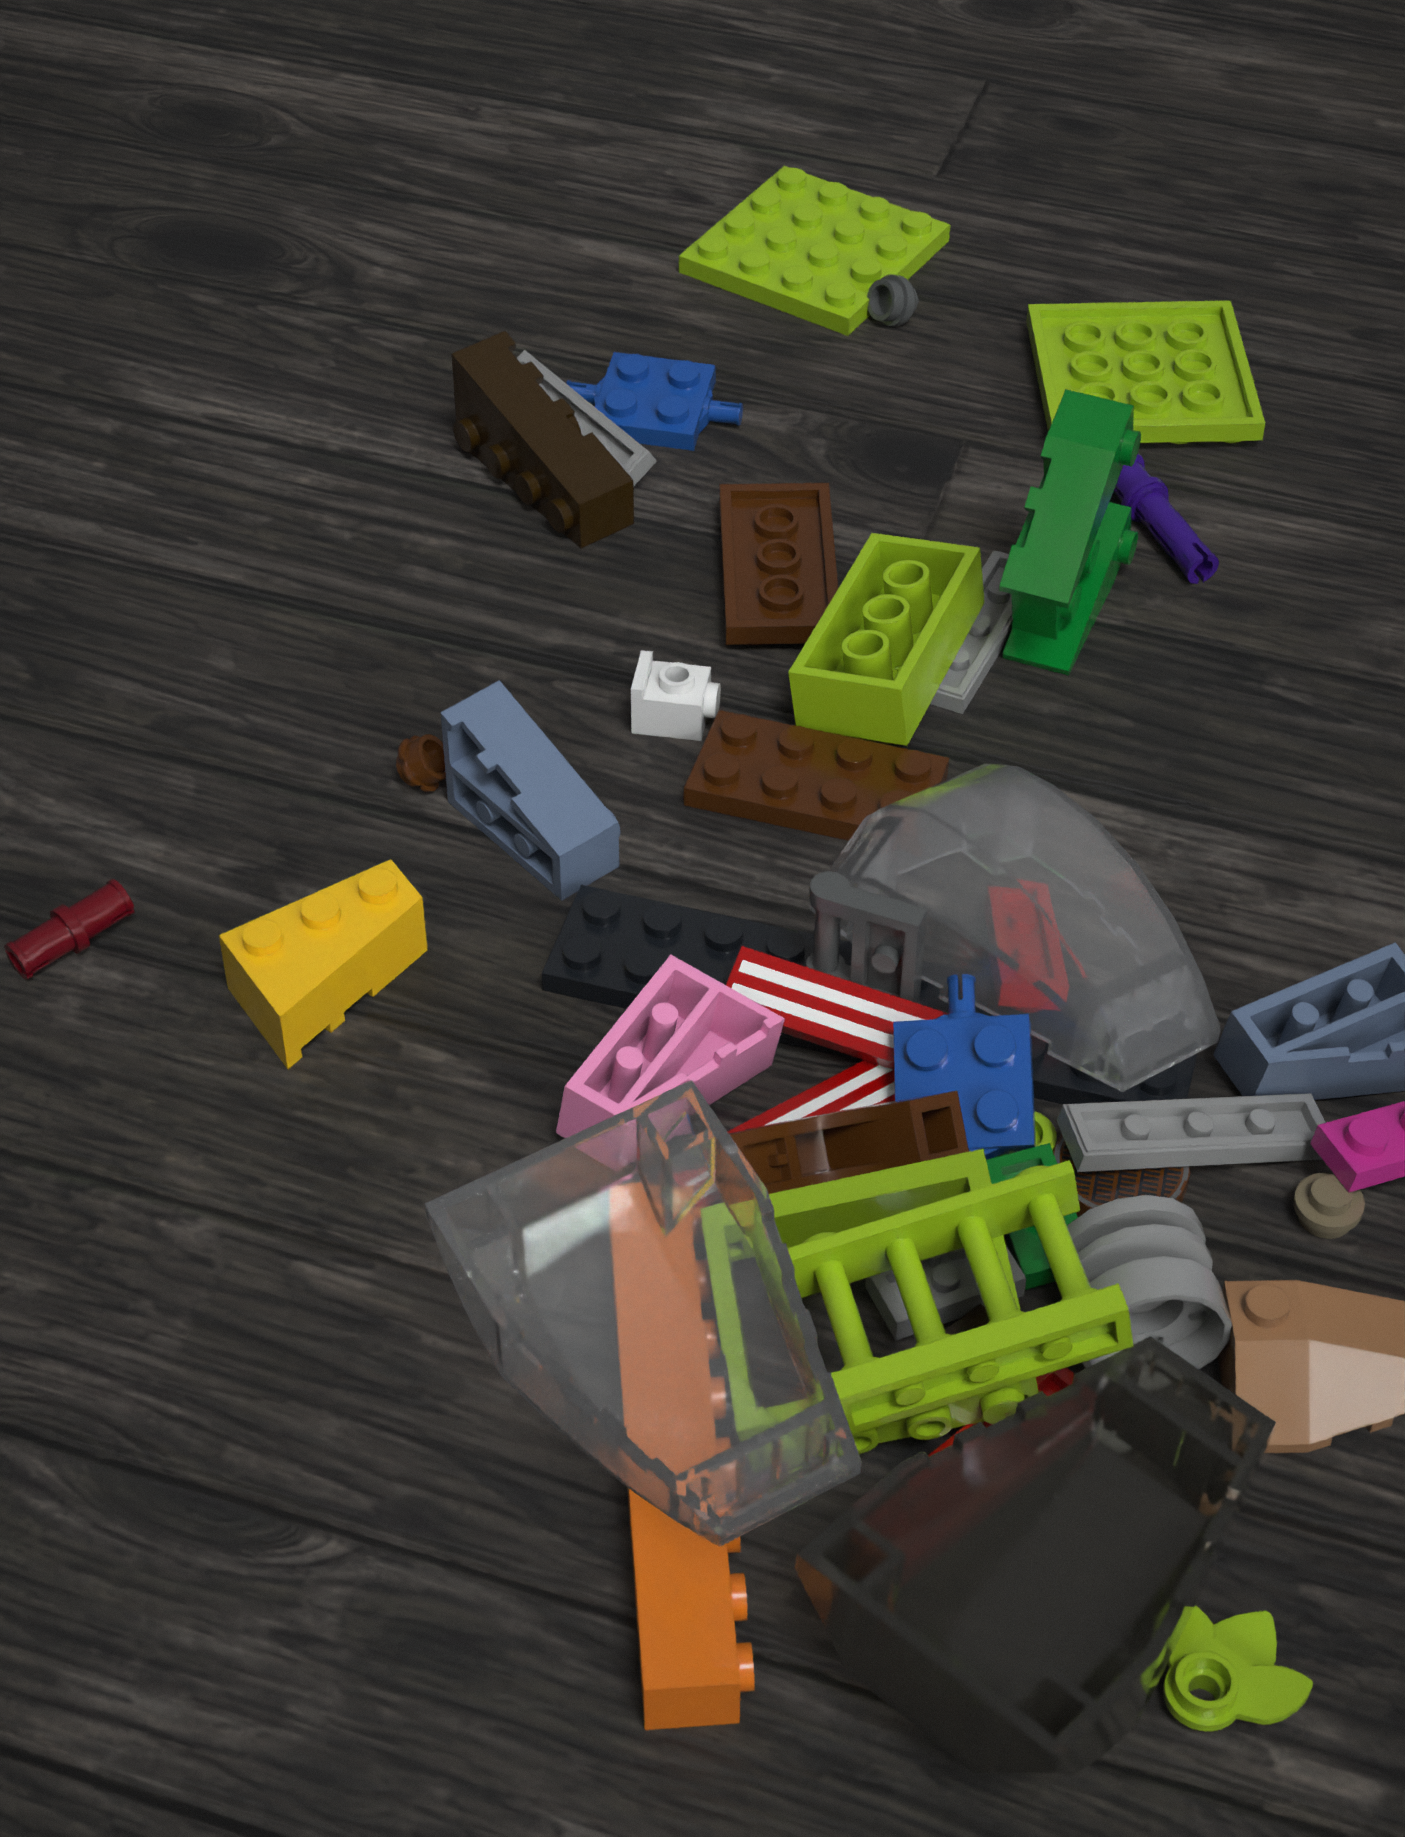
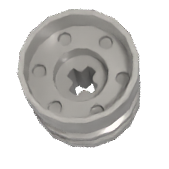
M1142 1195L1120 1198L1089 1209L1067 1226L1091 1288L1102 1289L1119 1283L1130 1314L1134 1346L1082 1362L1091 1376L1108 1384L1142 1387L1165 1384L1193 1374L1217 1358L1230 1341L1232 1322L1220 1283L1212 1272L1213 1260L1210 1251L1205 1245L1206 1237L1202 1224L1192 1208L1173 1198Z

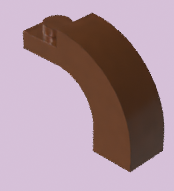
M958 1091L831 1112L712 1137L724 1203L969 1152Z

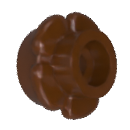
M425 734L421 737L412 736L410 739L402 740L398 747L396 767L401 779L409 786H420L423 792L435 791L439 787V782L446 779L443 743L431 734Z

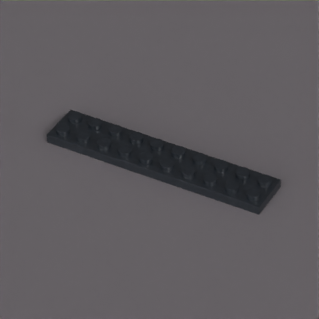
M581 885L542 971V991L627 1009L670 955L726 985L741 946L806 967L807 958L813 953L814 934ZM840 939L839 954L844 958L845 964L851 966L852 942ZM923 957L921 991L918 1004L949 1013L947 977L955 974L958 975L960 998L962 999V974H968L976 978V1013L987 1016L1029 1014L1031 1021L1034 1098L1058 1104L1188 1099L1206 1016L1073 988L1070 989L1067 1008L1045 1007L1041 1010H1025L1013 1004L1001 1003L995 972ZM782 1032L779 1038V1043L863 1061V1059Z

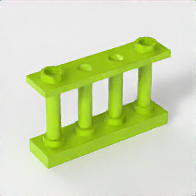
M1070 1160L1049 1167L1043 1165L1033 1166L1021 1171L1014 1178L838 1233H819L809 1237L802 1244L784 1249L799 1299L821 1292L843 1360L844 1367L840 1371L824 1375L842 1437L1134 1346L1129 1308L1119 1283L1102 1289L1091 1288L1063 1216L1080 1211L1075 1173ZM1035 1225L1062 1299L1060 1302L1023 1312L1018 1311L992 1238ZM964 1248L990 1321L987 1325L950 1335L945 1333L921 1261ZM892 1270L917 1344L913 1348L877 1358L873 1357L849 1283Z

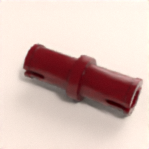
M111 879L106 882V885L72 906L67 907L61 904L51 910V919L15 941L5 944V953L18 974L25 980L33 977L34 973L71 950L78 954L90 947L89 939L124 917L134 914V904L123 886L117 880Z

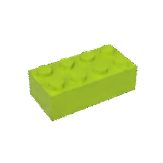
M871 533L788 672L796 726L907 746L985 603L980 547Z

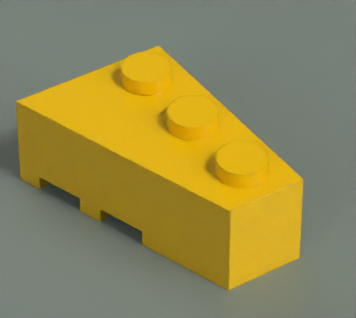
M391 859L219 935L229 991L287 1069L291 1068L302 1058L301 1048L325 1029L332 1033L345 1021L344 1012L367 993L374 997L428 951L423 897Z

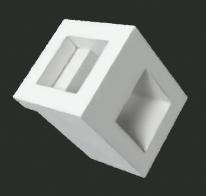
M641 650L631 686V733L702 741L707 718L716 717L720 704L721 685L720 683L711 682V667L689 665L680 662L653 661L652 651Z

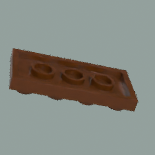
M829 483L719 484L726 645L805 644L838 590Z
M719 710L684 786V806L919 856L948 776L949 757Z

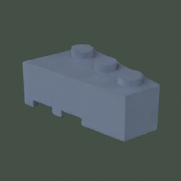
M500 680L441 712L448 803L561 901L579 891L581 885L587 886L619 867V837L621 831L616 817L604 806Z
M1395 942L1231 1011L1213 1054L1242 1096L1311 1093L1314 1100L1405 1091V954Z

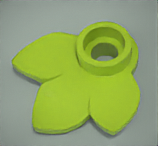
M1183 1599L1168 1612L1162 1621L1159 1632V1647L1170 1668L1163 1686L1164 1701L1170 1713L1185 1726L1199 1731H1217L1226 1728L1236 1719L1261 1725H1270L1283 1721L1293 1715L1307 1701L1313 1686L1312 1680L1298 1671L1275 1665L1277 1640L1274 1620L1270 1612L1257 1611L1235 1615L1213 1625L1200 1608L1189 1600ZM1195 1689L1206 1690L1214 1696L1215 1701L1199 1699L1192 1695L1190 1691Z

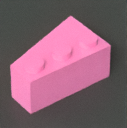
M670 955L564 1086L556 1133L606 1163L615 1166L772 1066L785 1018L675 956Z

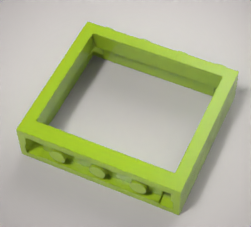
M984 1149L703 1208L737 1433L750 1470L785 1463L788 1469L797 1466L806 1458L835 1452L845 1455L862 1454L875 1448L878 1443L908 1437L920 1440L934 1439L947 1434L952 1428L980 1422L998 1425L1007 1424L1006 1417L1042 1410L1036 1377L846 1437H842L830 1396L761 1411L759 1407L737 1264L785 1255L784 1249L802 1244L813 1235L823 1232L838 1233L991 1185ZM1004 1236L992 1238L1018 1311H1021Z

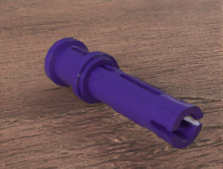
M1138 453L1132 467L1123 465L1113 493L1122 501L1121 505L1131 507V520L1139 523L1142 522L1148 528L1152 536L1170 558L1180 567L1190 583L1198 584L1199 577L1202 582L1207 581L1218 569V558L1204 545L1194 530L1169 503L1168 488L1161 479L1149 475L1144 469L1145 461Z

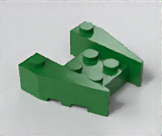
M1065 389L1041 452L1044 466L1043 478L1039 488L1030 487L1024 506L1025 510L1029 511L1016 545L1011 547L999 585V591L1011 594L1013 628L1002 654L1004 659L1069 676L1114 584L1121 563L1130 565L1138 542V532L1131 530V507L1109 501L1123 465L1132 467L1138 454L1141 432L1133 430L1134 405Z

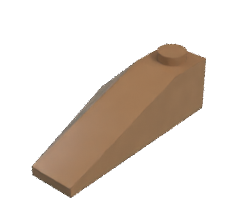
M1299 1280L1224 1281L1222 1292L1232 1326L1230 1341L1217 1356L1234 1454L1308 1453L1330 1446L1334 1436L1366 1427L1371 1433L1390 1427L1394 1417L1405 1414V1301Z

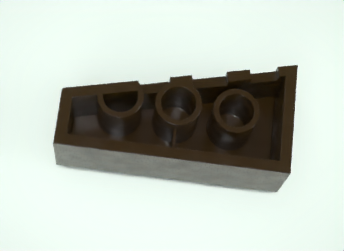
M506 331L451 353L456 413L453 432L457 443L464 451L474 455L487 467L495 478H500L518 494L526 505H531L550 522L557 532L566 535L579 548L586 547L634 524L633 479L593 432L584 436L581 434L579 423L574 416L575 411L563 398L553 401L539 385L543 383L544 375L532 361L523 365L512 353L516 348V343Z

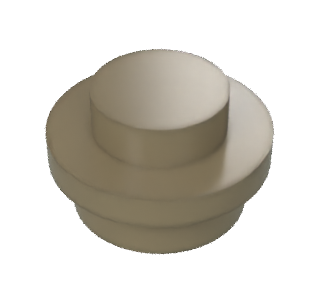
M1316 1173L1304 1178L1298 1184L1293 1205L1299 1222L1306 1231L1320 1238L1335 1239L1344 1236L1358 1225L1363 1216L1365 1200L1361 1190L1348 1193L1333 1173Z

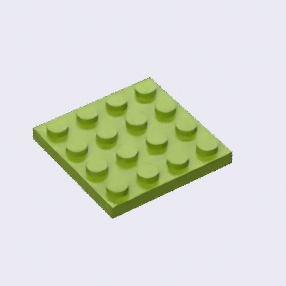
M783 166L679 255V273L849 336L870 316L868 311L870 299L867 298V294L871 285L886 275H900L907 279L913 276L949 242L950 224L931 218L926 213L914 212L891 204L884 198L871 197L847 188L844 184L829 182L806 174L799 168Z
M1231 300L1028 304L1026 322L1048 431L1065 389L1134 405L1133 430L1141 432L1140 443L1170 442L1173 444H1186L1188 442L1215 441L1238 443L1241 441L1263 440L1265 420Z

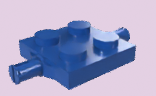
M614 352L606 375L597 385L567 380L568 386L639 444L694 451L699 433L710 421L740 426L743 416V403L713 400L712 392L716 382V365Z
M955 974L947 977L949 1014L931 1020L893 1022L895 1101L958 1091L969 1151L984 1149L987 1160L1001 1154H1010L1036 1147L1032 1039L1029 1014L987 1016L976 1013V978L972 975L962 974L963 998L961 999L960 982L958 975Z

